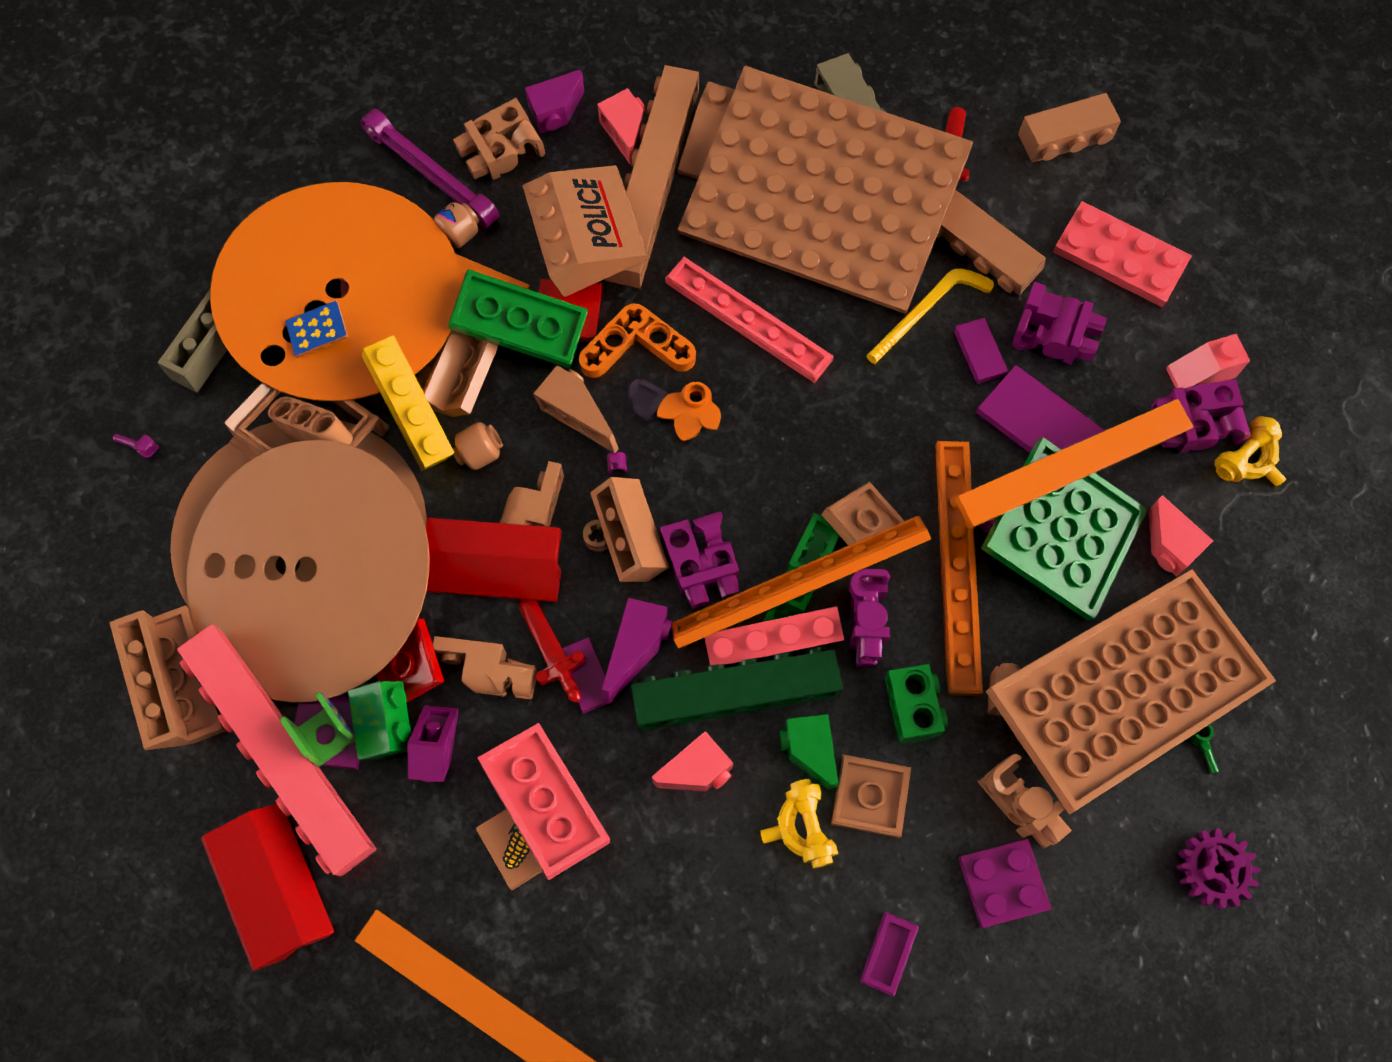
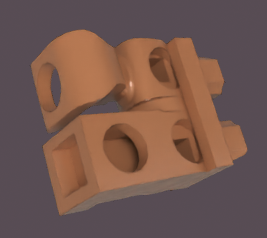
M517 98L480 116L474 122L470 120L464 123L466 132L453 139L456 150L462 158L473 152L477 153L476 156L466 160L467 167L474 179L489 174L492 180L501 177L500 174L513 170L518 164L517 155L526 153L525 143H530L539 157L545 155L543 142L530 123L526 112Z
M1014 754L1001 761L977 782L1008 819L1020 826L1016 831L1022 838L1032 835L1043 849L1050 844L1055 845L1072 831L1059 816L1065 808L1059 800L1053 802L1050 793L1044 788L1032 787L1029 789L1023 785L1025 781L1022 778L1017 779L1013 772L1019 768L1017 762L1022 757Z

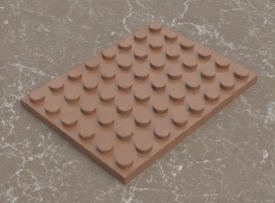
M744 66L678 227V232L692 239L907 314L972 149L973 141Z

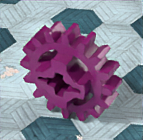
M1217 828L1211 830L1210 835L1204 830L1196 833L1197 839L1192 837L1185 841L1190 850L1184 849L1179 851L1178 855L1185 859V863L1176 867L1177 870L1186 873V877L1182 878L1180 883H1190L1192 886L1188 894L1190 897L1201 895V905L1208 906L1214 901L1215 908L1219 910L1226 908L1227 904L1231 908L1240 906L1239 899L1244 901L1252 897L1247 888L1258 887L1259 883L1252 879V874L1259 873L1260 868L1251 866L1250 861L1254 860L1257 856L1255 853L1246 854L1244 851L1248 844L1246 840L1236 843L1234 842V832H1229L1222 836L1221 829ZM1223 848L1228 850L1231 854L1225 852ZM1199 856L1200 861L1197 867V858ZM1219 864L1222 871L1217 874L1214 867ZM1204 883L1213 886L1214 891L1208 888Z

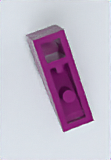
M628 598L602 687V703L610 704L659 652L662 639L668 641L672 628V621L667 620L668 607Z

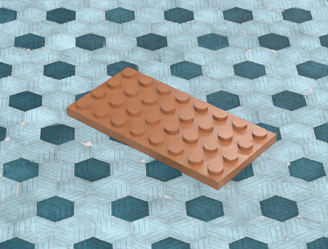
M1193 569L1006 677L985 692L1068 814H1071L1265 689L1276 680Z

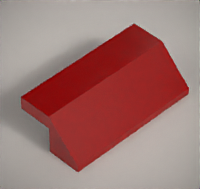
M427 518L425 529L428 538L430 560L426 592L558 603L561 569L558 565L562 533L560 528Z
M277 803L249 811L202 836V843L252 971L282 961L289 957L296 949L325 939L335 932L288 817L281 811Z

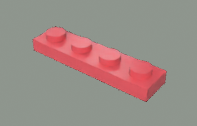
M838 606L721 630L704 637L710 666L716 664L726 665L746 659L760 658L845 640Z

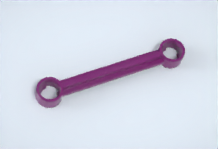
M373 108L360 120V124L365 132L375 142L386 144L459 204L466 203L479 218V223L477 224L479 227L487 229L500 217L497 208L486 196L482 194L476 195L395 130L381 111Z

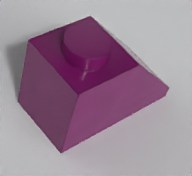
M581 70L525 88L528 107L539 133L553 131L568 124L584 94Z
M424 705L408 741V779L422 780L424 782H444L452 760L458 708Z

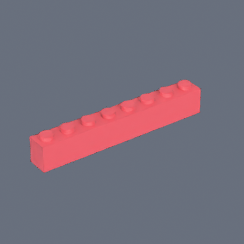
M211 624L177 648L183 658L179 662L181 667L189 677L193 678L196 676L202 685L198 689L201 696L209 705L215 704L221 712L217 716L219 722L229 733L235 732L240 740L236 744L240 752L247 760L253 758L260 769L256 771V774L260 781L268 789L271 786L274 788L279 796L275 801L281 811L287 817L292 814L299 826L295 830L306 845L313 844L319 853L315 859L326 874L332 872L333 875L343 876L375 852L377 848L321 769L302 755L279 720L283 715L225 633Z

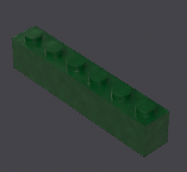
M815 647L806 650L804 655L793 657L792 653H780L772 656V660L759 662L756 658L740 661L738 663L739 666L725 668L724 664H716L706 667L705 672L692 674L691 670H681L672 673L671 678L659 680L657 676L642 677L637 680L638 683L631 684L638 730L641 732L840 697L843 685L835 649L826 651L825 647Z

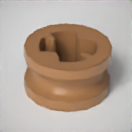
M590 521L583 529L586 547L593 552L606 551L608 545L604 534L602 542L597 543V539L594 542L591 541L593 531L599 530V533L602 532L600 521Z

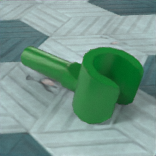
M1209 724L1202 729L1205 737L1195 733L1188 739L1191 744L1200 747L1209 772L1212 774L1219 772L1209 743L1214 736V729Z

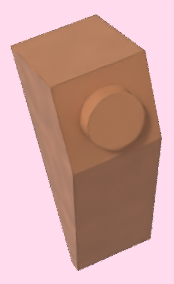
M708 81L692 122L678 167V174L698 180L735 89Z
M556 366L533 393L540 409L606 449L616 453L619 448L615 437L587 390L584 379L574 370L566 371Z

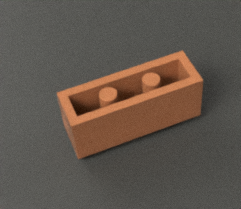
M1107 93L1025 116L1018 136L1032 163L1040 160L1048 161L1060 154L1067 152L1075 153L1087 146L1094 144L1102 145L1113 139L1121 120Z
M610 477L590 492L620 582H648L670 568L639 479Z

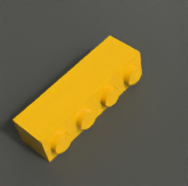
M392 335L364 348L362 358L421 472L451 458L455 452L395 336Z

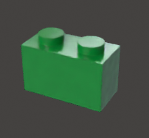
M379 681L349 690L348 694L358 760L382 759L408 752V741L412 731L409 724L407 698L403 682Z

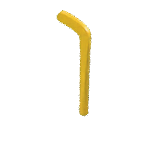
M953 269L949 271L867 354V359L871 363L876 364L954 285L965 284L985 293H991L994 281L971 270Z

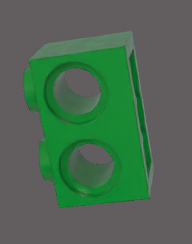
M929 664L888 671L884 680L899 745L940 738L945 732L944 727L948 726V719L945 708L943 706L939 707L936 695L940 693L937 674L931 673ZM916 681L921 686L922 693H910L906 688L905 682ZM917 713L925 715L929 720V727H918L914 723L913 715Z

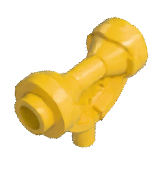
M1257 416L1249 424L1251 436L1243 446L1233 452H1223L1217 457L1214 463L1216 473L1220 478L1228 482H1240L1243 478L1259 479L1266 476L1275 487H1278L1286 480L1275 467L1279 461L1278 441L1282 437L1280 425L1271 417ZM1258 448H1261L1262 453L1259 460L1252 464L1248 463V458Z
M810 779L791 783V790L785 793L787 800L781 807L777 817L779 825L760 830L763 843L766 844L783 839L784 845L789 850L803 857L804 863H811L813 868L830 865L833 863L832 857L838 855V850L833 840L828 839L821 832L816 809L818 801L821 800L819 784H811ZM798 813L803 817L808 835L806 839L802 838L795 828V819Z

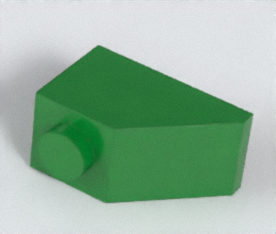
M828 714L786 719L785 729L779 731L782 751L788 750L789 760L827 790H835L839 783Z

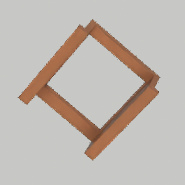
M261 383L224 422L234 436L229 442L251 459L272 449L246 430L280 393V391L264 383ZM355 400L332 401L359 420L350 431L353 437L351 446L357 447L371 430L382 437L390 429L387 423Z

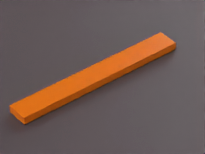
M1176 399L963 493L954 500L969 529H972L1187 432L1194 426L1179 399Z
M937 441L935 449L947 695L981 696L983 694L974 528L969 529L954 500L957 496L972 490L969 442Z
M919 516L899 523L672 622L673 639L678 649L929 541L931 537L928 529Z
M375 910L355 939L356 943L526 1062H597L381 911Z

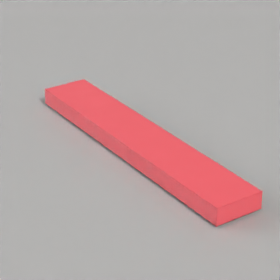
M683 257L665 277L667 285L813 383L818 380L833 361V355L686 257Z

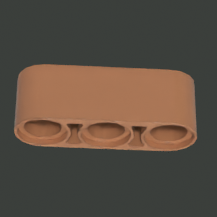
M289 396L280 397L275 400L268 409V416L289 439L297 442L303 440H328L349 445L352 443V434L337 416L329 410Z

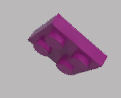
M1029 839L958 858L980 929L1052 910Z

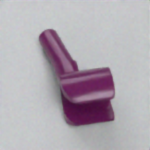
M119 434L113 436V441L135 449L146 459L150 458L159 448L153 439L146 434L138 441Z
M612 452L607 455L608 474L616 469L627 472L625 453Z

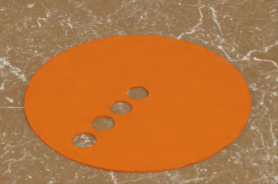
M328 182L309 185L284 193L263 204L240 223L224 244L217 258L211 281L210 302L215 326L223 344L239 365L254 378L271 388L299 398L317 401H347L380 393L362 358L364 348L394 335L414 375L435 357L452 331L448 329V323L461 289V275L454 249L447 236L436 222L416 204L396 193L376 186L350 182ZM333 279H342L348 283L349 291L342 298H331L325 291L327 283ZM312 301H322L325 304L337 301L341 308L348 337L303 355L300 358L295 357L292 344L283 338V330L287 326L286 320L303 314L306 305ZM272 345L279 346L285 351L284 360L276 366H268L261 360L263 350Z

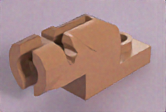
M548 461L546 472L541 471L539 474L537 490L514 487L507 498L500 523L550 527L564 478L562 465Z
M434 636L433 647L436 656L441 658V662L450 665H460L461 661H465L462 682L472 692L504 697L512 685L515 698H533L536 683L535 665L525 664L509 658L508 662H505L506 651L502 644Z

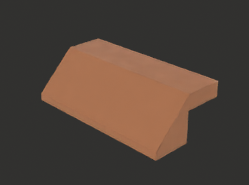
M452 330L439 352L418 372L416 377L432 410L451 417L470 414L499 345Z
M186 605L155 617L141 610L109 622L145 750L194 744L226 731L217 718L221 714L215 704L209 705L198 691L202 686L196 676L193 678L189 677L179 663L183 658L177 648L197 635L190 609Z

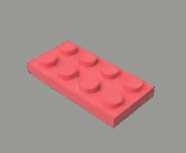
M1083 201L1080 203L1053 250V253L1162 308L1192 255Z
M539 723L477 757L480 766L547 880L552 879L610 843L609 836Z

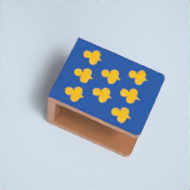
M337 301L330 302L286 320L294 355L297 358L348 337L341 308Z

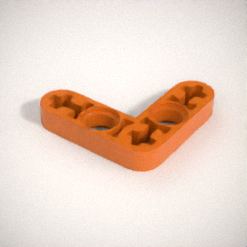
M635 303L625 306L579 355L581 372L589 378H597L605 374L635 341L639 342L676 371H688L694 366L696 361V350L689 340L647 308ZM640 316V322L633 321L630 324L629 317L636 318ZM660 331L665 333L667 339L663 343L658 344L649 339L650 335ZM610 335H619L623 339V342L616 347L607 345L605 341ZM672 342H674V349L671 348ZM676 351L680 354L686 351L687 359L681 357L679 360L676 359ZM599 357L598 366L596 364L588 366L589 358L594 361Z

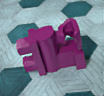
M1034 282L1012 342L1013 347L1021 351L1034 349L1040 344L1043 347L1042 353L1045 356L1063 359L1064 363L1072 365L1075 357L1092 361L1100 342L1084 337V333L1100 338L1107 318L1091 312L1094 303L1088 301L1082 303L1076 298H1064L1045 291L1046 285ZM1028 324L1037 326L1038 330L1032 332L1028 328Z
M1236 379L1187 388H1174L1169 396L1156 399L1151 406L1153 410L1179 399L1194 427L1161 443L1163 448L1177 447L1179 454L1187 453L1190 450L1199 451L1211 448L1218 443L1219 439L1226 438L1229 433H1231L1236 446L1243 445L1251 436L1244 410L1241 408L1244 404ZM1219 416H1220V420H1219V421H1214V420H1213V417H1219Z
M721 511L692 519L691 526L687 519L660 527V539L671 564L681 597L686 596L692 610L709 604L706 592L708 588L717 586L722 600L739 593V568L730 541L723 542L721 538L720 525L723 519ZM693 532H703L706 545L703 551L699 552Z
M861 569L855 572L848 587L851 594V635L848 639V650H856V667L876 668L877 660H881L882 650L890 638V627H884L888 618L887 611L883 605L878 603V600H884L888 593L890 575L885 569Z

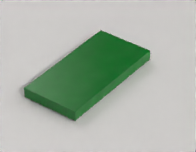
M467 269L448 323V329L570 369L588 309Z

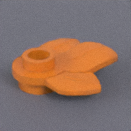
M691 382L681 392L670 393L662 400L657 410V417L674 420V428L678 438L681 441H687L694 438L700 432L702 426L709 430H717L721 420L720 409L712 402L710 389L701 382ZM697 395L702 399L699 402H693L690 398Z

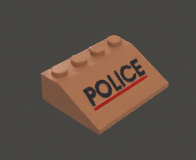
M616 165L549 172L522 185L549 277L564 297L649 259Z

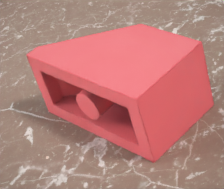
M627 88L598 103L597 106L599 123L628 163L631 164L633 151L635 148L638 149L640 145L639 133L642 124H644L646 110L639 97L635 98Z
M1233 334L1205 343L1171 363L1166 369L1175 388H1187L1236 378L1250 362V359L1237 334Z
M1163 495L1148 510L1151 554L1157 559L1161 568L1167 572H1172L1177 577L1213 540Z
M705 731L654 774L652 782L657 788L706 792L713 786L717 790L732 777L729 771L732 770L733 762Z

